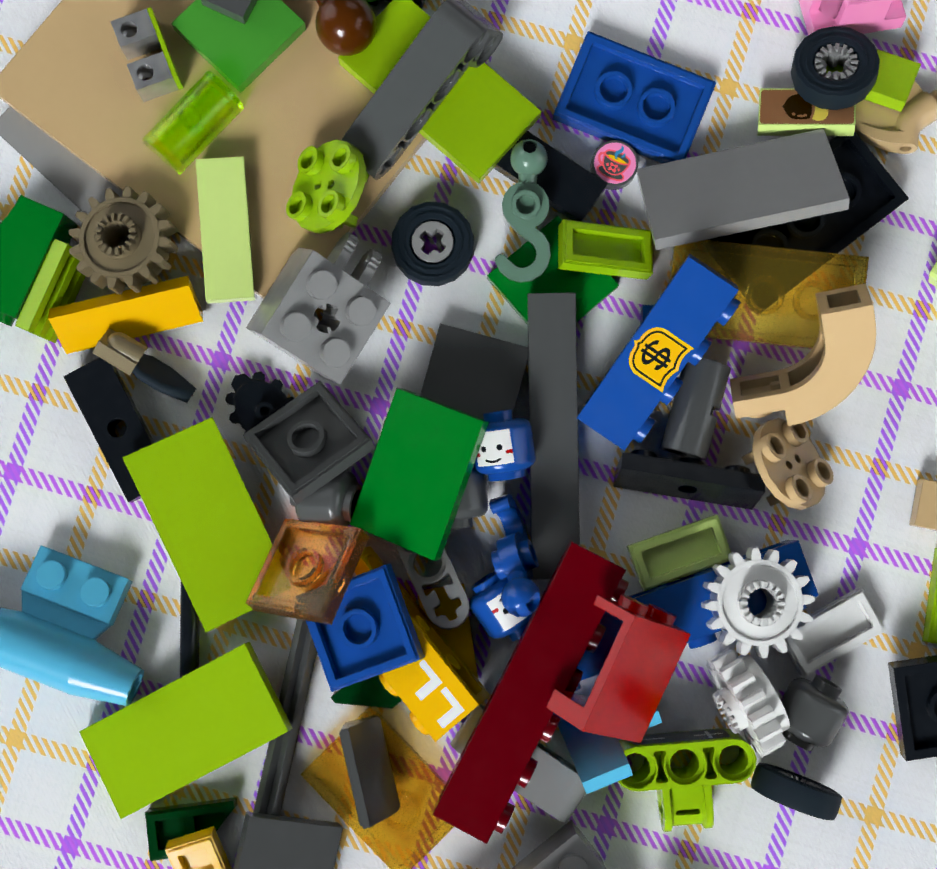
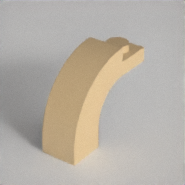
M866 283L815 293L820 324L819 334L813 348L802 360L781 370L730 379L736 419L743 417L762 418L770 415L772 412L785 410L788 426L801 424L825 414L854 391L869 368L876 344L874 306Z

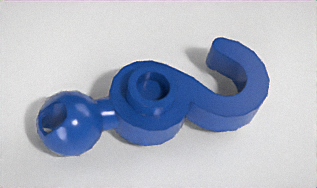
M505 494L491 499L489 502L492 513L499 516L505 531V537L497 539V550L491 552V559L499 579H508V583L505 584L501 593L503 606L511 615L526 617L535 612L540 605V590L532 581V569L537 568L539 563L535 549L528 539L519 508L510 494Z

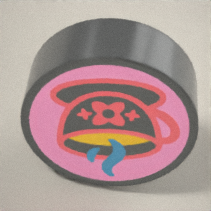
M618 140L607 141L601 144L594 152L590 171L607 183L606 189L619 190L629 185L638 169V157L634 149L627 143Z

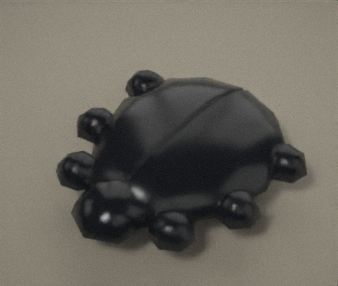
M260 371L255 372L252 379L246 374L235 375L231 383L235 393L227 394L225 401L227 404L235 406V411L230 414L229 420L233 424L240 423L241 427L246 430V433L295 398L286 397L285 393L281 391L283 384L280 380L274 379L271 383L265 382V375Z

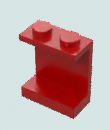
M623 594L620 595L618 601L597 595L593 605L622 620L623 623L589 697L554 689L546 708L582 732L641 743L691 634L674 625L677 616L653 604L647 606Z

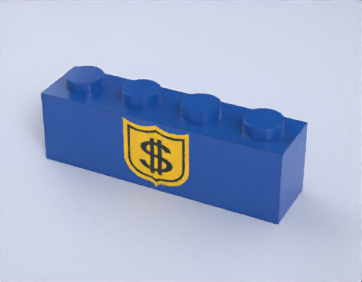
M689 254L587 400L577 419L624 451L632 440L640 444L656 421L650 417L660 401L668 405L682 386L683 381L677 378L687 362L696 366L707 352L712 342L705 337L716 322L724 326L741 303L735 298L739 291L738 286Z

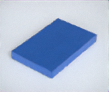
M588 31L552 120L605 141L618 140L625 142L637 154L659 163L681 160L687 157L716 82Z

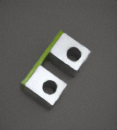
M151 7L110 21L120 48L127 60L161 48L163 50L160 53L127 64L135 88L143 102L183 89L161 27Z

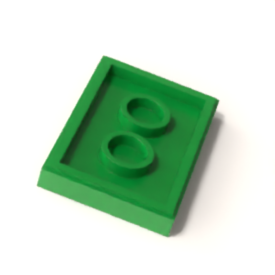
M396 388L350 525L433 561L440 560L489 422L406 389Z

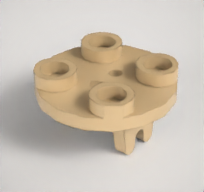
M777 418L761 424L754 433L753 450L741 457L746 465L755 462L764 484L772 493L766 497L770 506L782 502L787 507L797 510L812 507L818 504L824 496L825 486L833 482L831 466L826 460L820 458L814 444L809 439V432L804 423L788 426L787 420Z

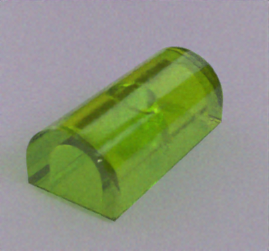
M207 71L142 138V141L178 175H181L244 109L243 104L227 84L214 73Z

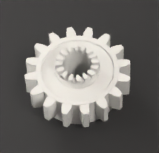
M757 547L747 548L746 559H743L738 552L729 553L730 565L725 567L715 564L712 569L717 578L714 582H704L703 587L711 592L710 600L701 602V608L711 610L713 617L706 622L707 627L712 630L720 628L723 630L718 641L725 646L737 640L736 652L744 656L749 653L752 646H754L756 655L761 658H768L770 645L778 652H787L788 649L785 641L787 637L799 641L804 638L801 631L797 628L799 622L812 623L813 617L803 612V605L815 602V596L802 594L801 588L810 581L809 577L805 575L793 576L792 573L797 565L794 559H786L781 564H778L779 551L768 549L763 559ZM760 588L766 595V606L761 613L753 615L747 606V599H749L750 593Z
M729 648L708 659L706 666L711 673L709 676L718 689L717 692L713 693L712 697L718 709L723 708L719 713L720 715L726 714L723 720L727 723L729 729L734 734L742 731L749 745L752 744L755 752L762 757L784 746L786 740L782 732L790 728L789 718L777 692L758 663L749 654L737 657L734 650H729Z

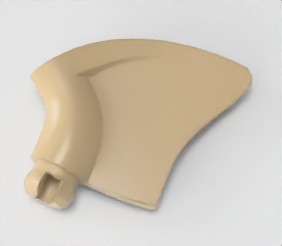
M914 81L902 112L867 100L860 101L856 104L855 132L862 141L878 149L898 154L915 152L918 149L920 131L937 120V90L931 93L923 92L917 82Z

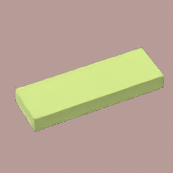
M244 156L195 159L206 302L209 304L255 300Z

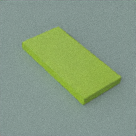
M392 0L376 17L377 28L371 44L364 51L356 55H340L338 57L339 64L375 94L431 17L412 0ZM484 62L477 68L470 66L467 68L419 133L480 184L525 132L536 123L542 111Z
M213 417L122 457L205 632L217 628L294 590Z
M247 642L79 732L120 819H123L285 734L293 728L251 643Z

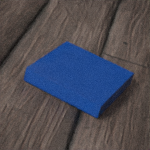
M391 563L298 598L331 692L416 662L425 657Z

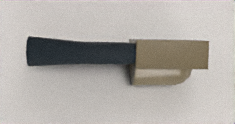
M109 328L98 341L92 353L129 376L133 373L137 379L153 389L185 403H188L190 398H192L196 388L170 366L151 355H146L148 347L125 333L116 332Z

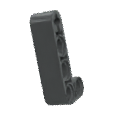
M445 0L438 7L342 138V141L353 144L363 154L366 171L375 180L383 177L394 166L469 66L475 68L481 66L499 46L503 33L466 1Z

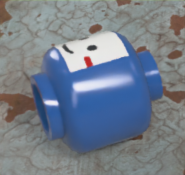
M512 409L483 413L484 420L489 423L476 457L474 468L481 474H487L488 481L490 482L526 476V468L532 466L536 461L530 422L524 418H513Z
M493 570L471 587L474 594L469 600V605L489 637L499 639L509 636L511 641L514 642L522 636L532 614L526 617H516L507 611L502 604L501 593L505 584L508 583V579H499L495 570Z

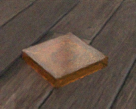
M285 518L246 604L258 612L332 625L369 536L362 528L302 522Z

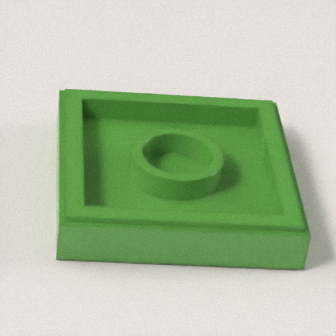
M195 0L171 23L174 30L240 93L306 30L305 22L282 0H257L246 24L202 5L201 0Z

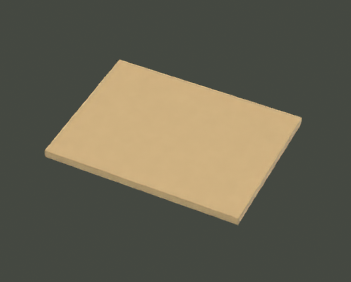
M62 0L0 72L1 100L122 192L125 186H128L138 195L144 191L149 193L156 200V204L160 203L170 213L166 220H169L176 226V233L201 252L202 244L195 159L244 156L254 290L263 299L290 256L298 248L314 250L327 259L340 238L346 232L352 233L356 229L344 224L343 228L337 227L333 231L318 234L302 228L297 221L289 218L286 212V205L292 195L293 185L299 173L298 159L303 150L309 146L318 148L322 144L336 139L342 140L345 133L374 95L339 64L338 57L340 55L328 50L320 41L315 26L316 15L319 9L316 0H282L305 22L306 30L241 93L174 30L171 24L195 0ZM151 7L161 27L183 89L143 102L135 88L127 64L160 53L163 50L161 48L127 60L120 48L110 21ZM420 133L417 134L398 161L383 177L375 180L369 175L359 202L351 213L358 217L356 227L427 140Z

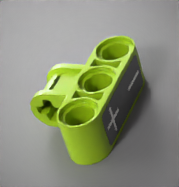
M717 728L645 734L641 743L619 740L626 757L637 753L645 756L643 766L638 771L632 772V776L618 782L621 786L631 791L657 790L658 811L663 832L672 831L673 826L702 824L705 829L713 828L714 811L711 785L743 782L753 774L756 768L757 759L754 750L739 733L734 734L731 729ZM731 745L739 746V756L733 763L728 765L719 763V755L723 749ZM682 749L692 751V759L687 766L680 769L670 766V760L674 753Z

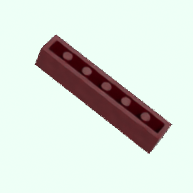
M572 541L569 542L541 596L540 605L533 612L435 804L433 816L486 844L494 830L501 834L503 833L515 808L514 805L508 802L517 785L522 788L527 786L538 763L537 760L531 758L540 740L548 743L559 723L560 716L546 708L554 689L571 693L575 692L583 675V671L578 669L577 666L585 650L592 654L595 652L606 630V626L600 624L605 611L593 605L596 597L599 595L618 601L620 595L625 594L629 585L628 581L622 579L626 569Z

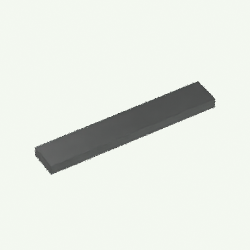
M576 293L527 294L529 422L532 427L536 461L530 466L531 543L539 563L537 568L532 569L533 580L551 579L569 542L572 541L580 545Z

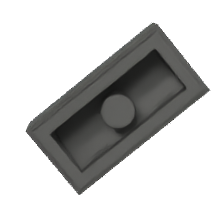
M375 715L345 722L339 732L359 824L363 829L370 828L395 814L400 808L381 719Z

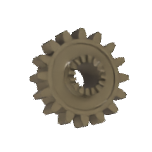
M125 186L122 196L119 197L111 188L105 190L106 201L100 203L97 199L90 197L88 201L92 210L88 214L80 211L76 212L75 216L82 222L81 228L70 229L69 235L77 240L79 244L70 248L69 253L80 261L76 267L77 270L86 277H90V282L99 288L104 289L108 285L110 290L122 295L125 287H129L134 292L139 293L143 284L149 281L157 284L159 282L157 276L163 269L170 270L171 264L168 262L170 253L177 252L178 246L171 241L170 236L177 232V228L169 220H166L170 213L160 203L156 204V200L149 193L144 191L138 195L131 187ZM128 235L129 241L126 240V245L122 244L120 245L121 248H119L120 241Z

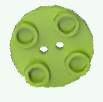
M337 139L324 143L318 148L314 146L307 147L298 159L299 173L293 185L292 195L286 205L287 215L289 218L297 221L302 228L318 234L333 231L337 227L343 228L344 224L356 228L358 217L351 213L357 206L369 177L363 154L353 144Z

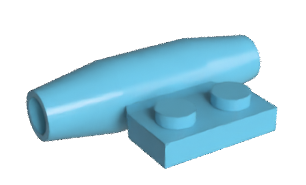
M41 545L20 589L22 590V612L0 607V667L69 695L129 706L141 686L144 670L100 644L96 639L114 625L133 581Z

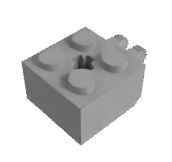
M346 232L340 238L327 259L314 250L298 248L288 259L246 327L322 377L339 385L343 382L391 304L367 287L382 259V255L375 249H370L362 256L351 275L343 271L359 242V238L350 232ZM317 308L323 309V317L320 322L314 316Z

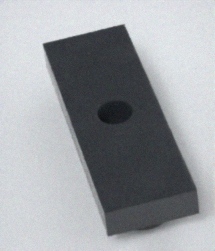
M526 131L514 146L522 140L532 139L540 142L546 149L548 156L547 165L542 173L537 175V184L546 192L549 198V206L570 220L583 222L606 189L607 183L529 131ZM526 143L523 149L528 153H532L536 150V146L533 143ZM513 146L496 164L494 169L513 182L518 183V173L514 171L510 162Z
M99 357L63 377L127 501L133 503L140 499L141 496L122 457L155 442L116 367ZM124 421L126 431L121 437H117L115 427L119 422Z
M642 449L633 450L630 453H622L615 470L613 487L750 510H753L765 493V484L760 474L751 473V470L745 466L712 467L704 465V462L697 458L684 457L678 460L658 458L654 452Z

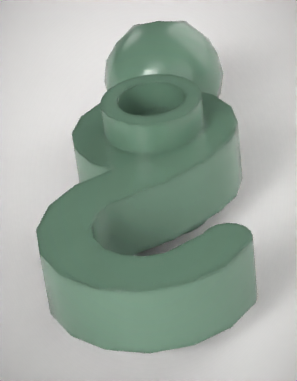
M532 139L520 141L511 151L510 162L514 171L518 173V183L511 186L504 194L502 210L503 216L514 231L533 245L536 250V258L531 265L523 268L515 266L503 254H499L495 258V264L500 273L509 280L519 283L531 282L540 277L548 267L551 257L549 242L545 235L536 229L547 218L550 207L546 192L537 184V175L545 169L548 156L544 146ZM526 143H533L536 146V150L528 153L523 149V146Z

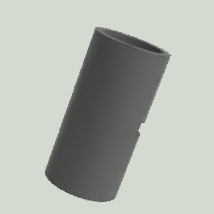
M702 358L696 366L687 362L680 372L679 379L683 381V384L673 398L660 449L684 457L707 460L717 423V418L712 413L713 410L718 411L721 408L731 370L729 366L706 358Z

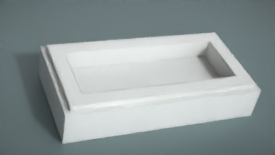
M857 587L809 614L813 617L812 623L799 622L797 628L801 631L804 638L799 641L787 637L785 639L788 649L787 654L799 675L805 677L881 634L886 629L863 588Z

